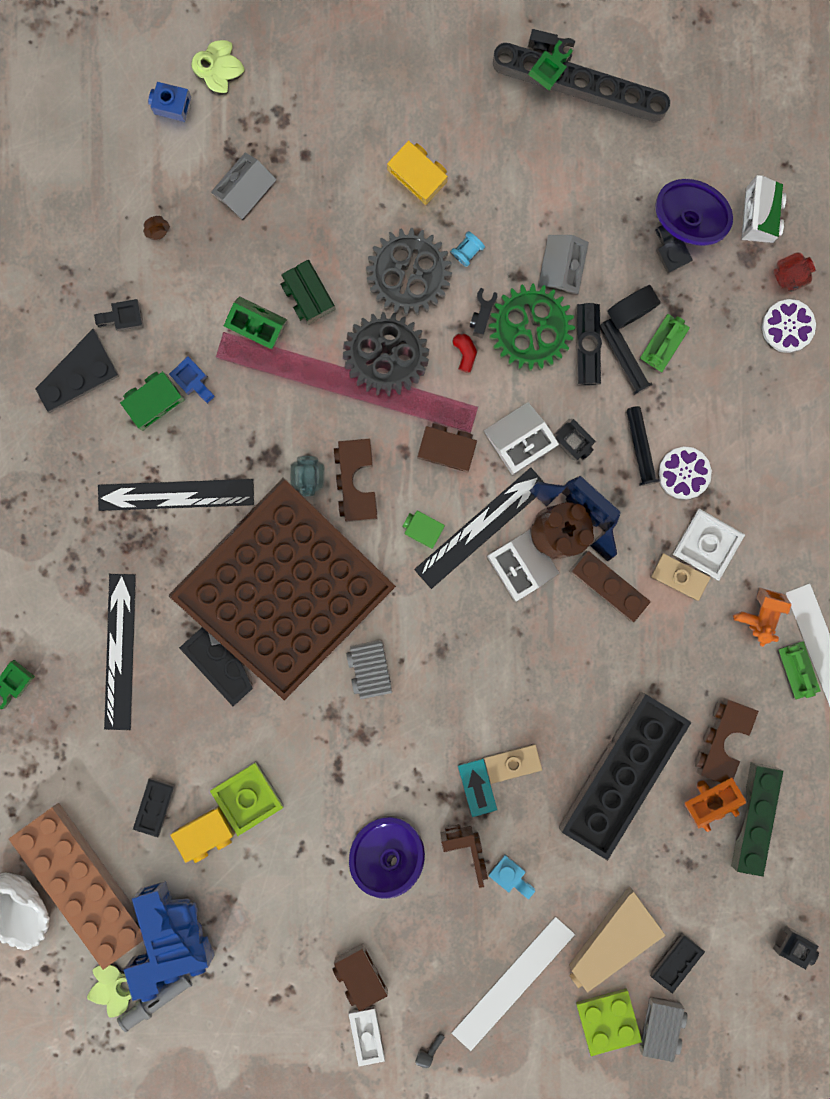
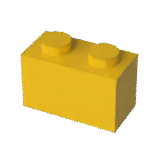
M408 140L387 163V170L423 204L427 205L446 185L448 180L447 170L439 162L435 161L433 163L426 157L428 153L418 143L413 145Z
M218 806L174 830L170 836L185 863L192 859L194 863H197L208 856L207 851L217 847L220 850L231 844L230 838L234 836L235 831Z

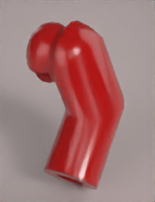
M457 334L453 338V345L459 348L463 355L458 370L471 373L477 349L469 335Z

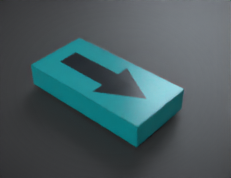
M481 758L459 764L458 769L471 816L475 817L497 811L484 759Z

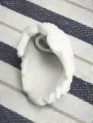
M7 872L1 873L0 941L3 944L8 943L9 946L22 949L23 951L30 950L32 947L38 946L41 940L45 939L50 917L43 900L26 877Z

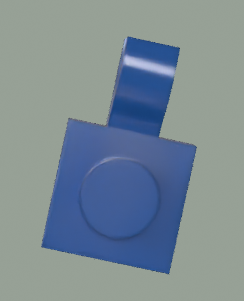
M189 356L169 373L188 395L195 390L207 404L215 397L202 383L207 376Z

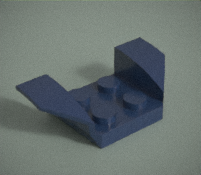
M582 476L569 480L564 485L537 482L529 490L546 507L560 493L566 496L565 500L567 502L583 505L592 520L593 526H599L603 530L590 546L607 562L617 555L613 528L617 525L621 512Z

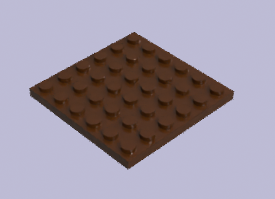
M283 477L172 590L169 597L285 701L396 586Z

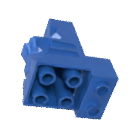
M166 881L140 888L132 898L147 953L132 957L123 970L132 1001L141 999V1002H147L157 997L164 984L178 981L181 975L190 973V976H197L205 973L215 954L208 937H203L202 925L198 922V910L195 902H191L190 899L172 900Z

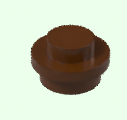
M162 216L150 217L143 224L145 237L154 240L163 238L170 228L168 221L164 220Z

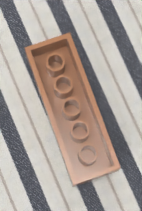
M59 803L9 838L11 844L103 970L144 941L134 906Z

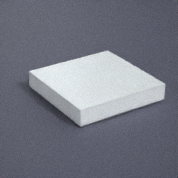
M697 509L672 555L719 581L745 534L705 511Z

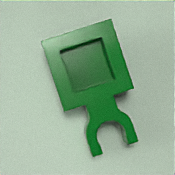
M560 40L553 48L551 54L545 50L528 73L529 76L549 91L567 68L563 63L567 61L573 52L570 48L566 54L560 53L558 50L562 44Z
M16 660L11 661L0 675V696L3 698V703L0 705L1 710L8 706L11 701V695L14 698L20 697L35 677Z

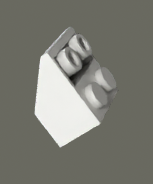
M529 402L484 430V433L511 475L559 445L544 420Z
M531 529L487 555L514 601L520 600L560 574L551 558L538 551L531 537Z

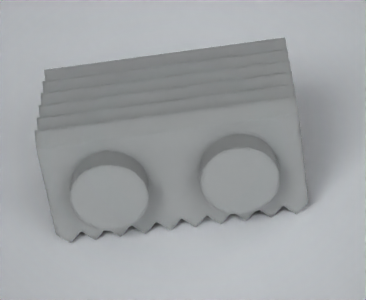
M382 640L350 646L351 652H347L346 655L349 668L354 667L356 678L351 679L354 694H359L360 699L392 693Z
M649 998L641 1039L642 1043L640 1044L642 1056L674 1062L675 1055H680L682 1049V1039L679 1038L681 1028L685 1029L687 1024V1012H684L685 1009L681 1003Z

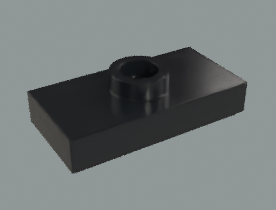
M153 778L148 779L133 830L157 838L160 836L175 785Z
M682 934L650 976L673 994L705 951L686 935Z

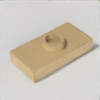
M662 553L650 576L696 601L700 600L711 578Z
M535 744L484 757L491 784L542 771Z

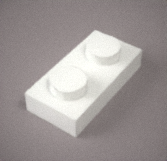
M375 1006L367 1007L360 1012L358 1009L349 1011L358 1066L385 1062Z

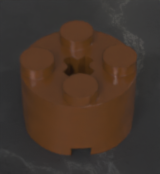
M565 502L544 508L537 514V518L531 528L532 541L537 550L553 559L578 555L584 552L594 541L592 520L585 507L581 504Z

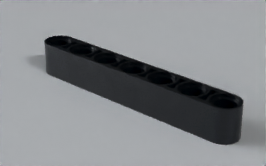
M501 43L496 47L493 56V67L497 72L544 87L529 76L528 73L530 71L524 68V64L527 62L535 64L543 53L511 43ZM502 54H507L512 58V61L503 63L498 57ZM568 61L563 63L567 68L563 72L562 77L550 89L651 122L662 120L670 107V99L662 91ZM583 78L586 80L587 86L579 87L575 84L574 80ZM608 86L613 93L611 95H604L600 92L599 88ZM625 95H635L637 97L638 102H627V100L625 99ZM650 103H660L663 110L659 112L654 111Z

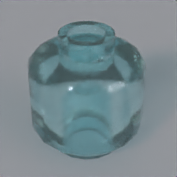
M299 456L297 461L290 465V484L302 496H313L315 491L324 487L325 467L322 462L318 461V457Z

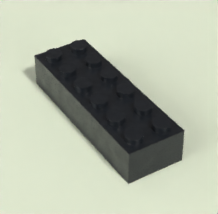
M641 692L559 826L561 833L608 861L692 722Z

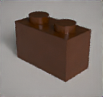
M432 423V427L426 426L417 459L468 473L477 440L472 439L473 434L459 430L457 434L447 432L448 427Z
M364 943L335 958V967L332 968L334 975L339 983L344 982L347 988L345 995L351 1006L356 1005L359 1012L388 996V988Z

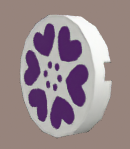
M786 299L778 301L768 309L762 320L764 339L779 352L791 353L799 351L808 345L815 335L816 321L814 314L807 305L799 300Z
M683 446L671 450L663 457L658 468L661 487L667 494L676 499L687 500L699 496L707 489L711 481L712 470L709 460L702 452L692 447Z

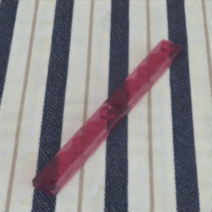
M223 332L216 358L468 433H471L478 410L477 406L411 387V390H407L402 386L401 394L399 395L395 389H391L390 396H387L386 391L383 389L379 395H376V388L374 387L366 392V383L357 386L358 376L355 378L349 377L352 369H345L335 364L277 347L270 349L253 340Z

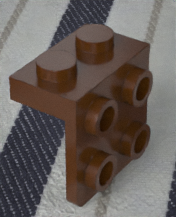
M460 824L445 827V831L440 832L443 852L471 847L479 888H483V880H487L488 875L484 858L478 859V854L483 853L479 833H473L472 826L461 828Z

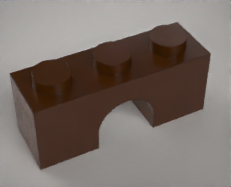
M371 440L338 441L339 448H334L335 464H340L341 474L336 475L337 490H342L343 501H338L340 517L345 516V522L376 520L378 517L375 492H360L353 484L354 475L359 469L373 467Z
M585 551L569 570L572 575L603 597L610 606L630 622H635L651 603L650 600L590 551Z
M723 698L722 703L718 702L713 715L716 717L713 728H708L704 742L707 744L704 753L700 752L696 759L695 767L698 768L696 772L701 776L720 783L730 778L734 780L740 761L726 754L724 742L732 733H742L750 736L759 711Z

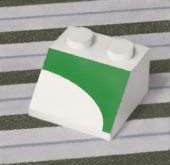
M756 175L746 187L741 240L773 243L779 238V235H782L784 219H780L781 209H784L786 204V193H783V184L767 177Z

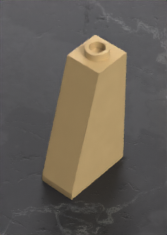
M631 887L623 893L569 964L573 972L569 975L578 988L583 986L587 993L665 936Z

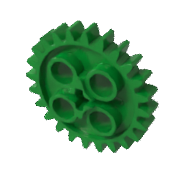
M532 283L530 291H526L523 284L520 286V293H517L513 288L510 289L511 298L502 295L501 299L504 305L496 303L494 307L499 313H491L490 318L496 321V323H491L488 326L489 329L496 330L489 337L491 340H498L493 347L494 350L502 348L503 351L500 358L508 355L510 357L509 365L515 360L518 361V369H521L523 364L526 363L528 364L529 371H532L534 364L537 363L539 369L542 370L544 361L552 366L554 364L553 356L559 360L562 358L560 349L563 351L569 350L568 345L564 342H570L574 339V337L567 334L575 330V326L568 324V322L574 319V315H566L570 305L562 307L561 303L564 297L553 298L555 294L554 289L549 294L545 293V285L541 287L540 291H536L534 283ZM524 305H529L532 324L538 325L535 330V338L539 345V350L534 349L531 330L525 329L529 320ZM538 305L545 306L548 309V316L544 318L538 317L534 312V308ZM513 311H517L522 315L523 321L519 324H514L509 320L508 315ZM544 331L552 332L555 337L554 342L544 343L541 339V333ZM518 337L526 338L529 342V347L525 350L518 349L515 345V339Z

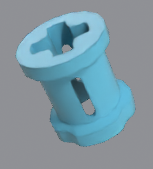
M469 231L465 234L466 238L457 248H453L450 251L465 267L469 266V261L479 250L483 251L485 248L484 244Z

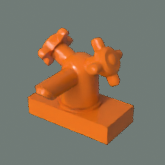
M759 587L756 597L761 605L759 615L741 611L733 615V620L749 624V628L753 630V636L758 637L757 640L760 642V646L764 647L765 644H769L772 641H779V637L774 635L776 633L775 629L781 612L789 614L792 604L785 594Z
M730 778L711 789L707 782L704 780L699 781L697 788L701 794L684 803L698 829L702 827L706 832L711 831L710 822L722 819L729 812H732L735 817L739 816L738 808L746 804V800L733 778Z

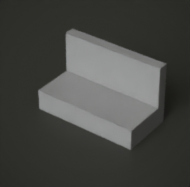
M245 152L211 193L218 200L225 203L239 218L243 219L272 186L276 178L256 158Z
M548 235L538 287L545 285V288H558L570 294H579L589 242L574 235Z

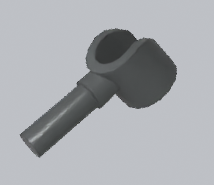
M442 1034L438 1035L429 1048L428 1053L419 1051L415 1061L417 1066L422 1068H429L431 1066L434 1054L445 1038Z

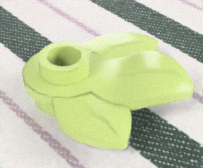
M226 40L210 43L206 51L196 53L191 62L193 72L198 77L204 78L208 88L218 93H227V80L240 76L245 70L242 63L236 57L230 55L232 43ZM202 60L208 61L209 64H210V67H208V68L203 67V66L201 65V61H202Z
M100 965L95 967L92 971L98 982L90 990L87 999L96 1004L107 1005L109 1018L123 1014L128 1007L129 999H132L130 990L122 988V982H127L125 973H121L114 965H109L104 970Z

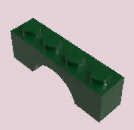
M750 763L746 784V815L740 836L735 842L731 867L737 872L764 877L784 772L777 767Z

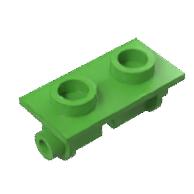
M667 314L640 359L658 371L663 372L690 327L684 324L685 320L678 316L674 318Z
M804 641L778 649L795 700L803 697L810 698L815 696L817 692H820L821 690Z

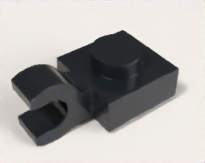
M532 29L528 48H532L533 51L544 53L545 50L552 53L553 48L560 40L562 44L558 50L560 53L566 54L563 48L566 46L574 47L575 40L571 38H558L557 34ZM572 54L567 59V61H571Z
M663 225L655 229L662 243V247L656 251L667 274L693 261L683 241L679 239L674 240L673 235Z
M480 288L477 293V301L481 306L480 312L473 313L470 327L474 328L473 336L483 338L491 309L497 300L496 292L493 293L491 300H484L482 298L483 288Z
M138 299L111 303V312L94 314L95 323L98 328L115 324L117 331L143 327Z

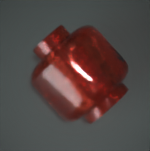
M799 252L778 260L777 268L773 270L780 288H786L790 292L809 285L812 282V273L816 271L811 257L805 258Z

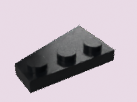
M94 328L35 388L48 413L119 377Z
M203 627L179 647L232 707L253 689L241 661L222 644L212 646L209 633Z

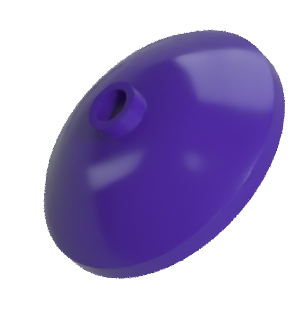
M694 179L674 180L666 184L657 196L655 209L659 221L671 235L683 242L702 246L718 243L727 236L733 225V212L729 202L718 190L704 182Z
M392 817L380 818L367 824L357 834L349 853V868L356 885L366 894L380 899L395 898L407 892L417 882L425 862L424 845L418 832L407 822ZM394 857H396V858H397L396 864H395V865H391L392 859H393Z

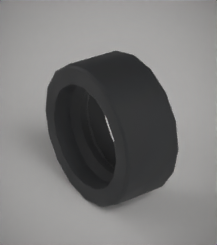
M648 285L625 297L608 309L607 312L617 329H620L646 315L659 306L661 302L651 285Z

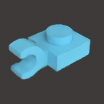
M506 854L488 874L491 879L508 893L514 887L527 899H530L535 893V888L522 878L526 871Z

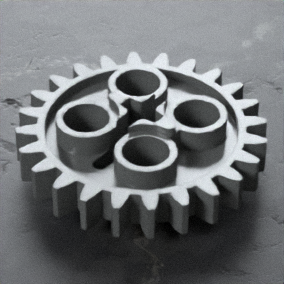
M402 228L399 229L398 237L389 232L390 241L387 242L385 239L380 238L382 248L373 246V251L377 255L368 256V260L374 264L366 267L367 272L373 273V275L367 277V282L375 283L370 288L371 293L379 291L376 301L379 302L385 299V309L393 304L394 313H397L400 307L404 308L405 316L408 315L409 309L412 308L415 314L418 315L419 307L421 306L426 311H429V302L437 306L438 300L436 296L445 297V292L441 288L450 287V283L444 280V278L452 277V272L445 270L451 266V261H443L447 257L448 251L439 252L442 242H438L435 245L432 244L434 235H430L425 239L424 230H421L418 236L414 235L413 228H410L408 235L404 234ZM403 249L408 253V257L403 261H398L393 257L395 251ZM418 250V255L413 265V272L415 274L409 276L405 293L400 294V289L405 279V271L403 269L407 270L409 268L413 251ZM422 258H429L433 261V266L426 270L422 269L418 263ZM390 274H395L399 277L400 281L395 286H389L385 283V278ZM421 283L425 290L422 294L415 295L410 291L411 285Z
M382 312L381 319H377L374 314H371L370 322L365 318H361V327L354 324L353 333H347L348 341H344L343 349L346 350L343 352V359L347 360L344 368L352 369L349 374L350 378L358 376L357 386L363 383L367 384L366 392L374 387L376 388V395H379L382 389L386 391L387 396H390L391 389H395L399 395L401 394L402 386L407 390H411V381L418 384L419 375L424 376L426 370L424 367L428 366L429 359L426 358L429 355V349L424 348L427 344V339H420L422 330L413 331L414 322L409 325L405 324V316L398 321L396 320L395 313L391 315L390 319L386 318L385 312ZM384 335H392L395 339L388 340ZM368 347L371 348L373 352L366 353L361 349ZM406 355L410 358V360L404 361L401 360L398 356ZM385 368L388 370V373L381 374L377 369Z

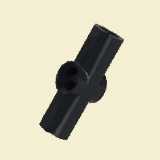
M577 304V342L575 346L577 351V384L583 386L600 385L602 346L600 337V304ZM583 339H592L595 342V349L593 351L585 350L582 346Z

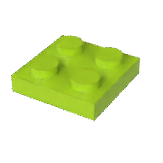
M257 762L210 790L237 836L284 808Z
M627 988L576 1002L590 1056L642 1043Z

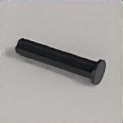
M612 319L601 323V331L635 390L633 394L636 395L653 385L652 382L649 383L620 330L617 329Z
M630 407L627 409V417L642 483H639V486L658 483L660 479H656L641 407Z

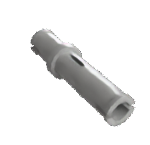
M187 974L181 975L178 981L165 984L153 1000L141 1002V999L135 1003L136 1006L117 1018L121 1029L124 1032H128L129 1029L142 1020L150 1019L152 1013L193 985Z

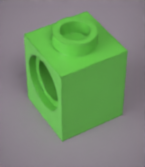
M417 510L415 515L409 513L402 527L406 529L405 535L433 549L445 525Z

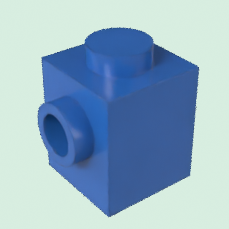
M157 81L155 89L150 91L148 104L151 105L155 115L185 122L191 94L188 89Z

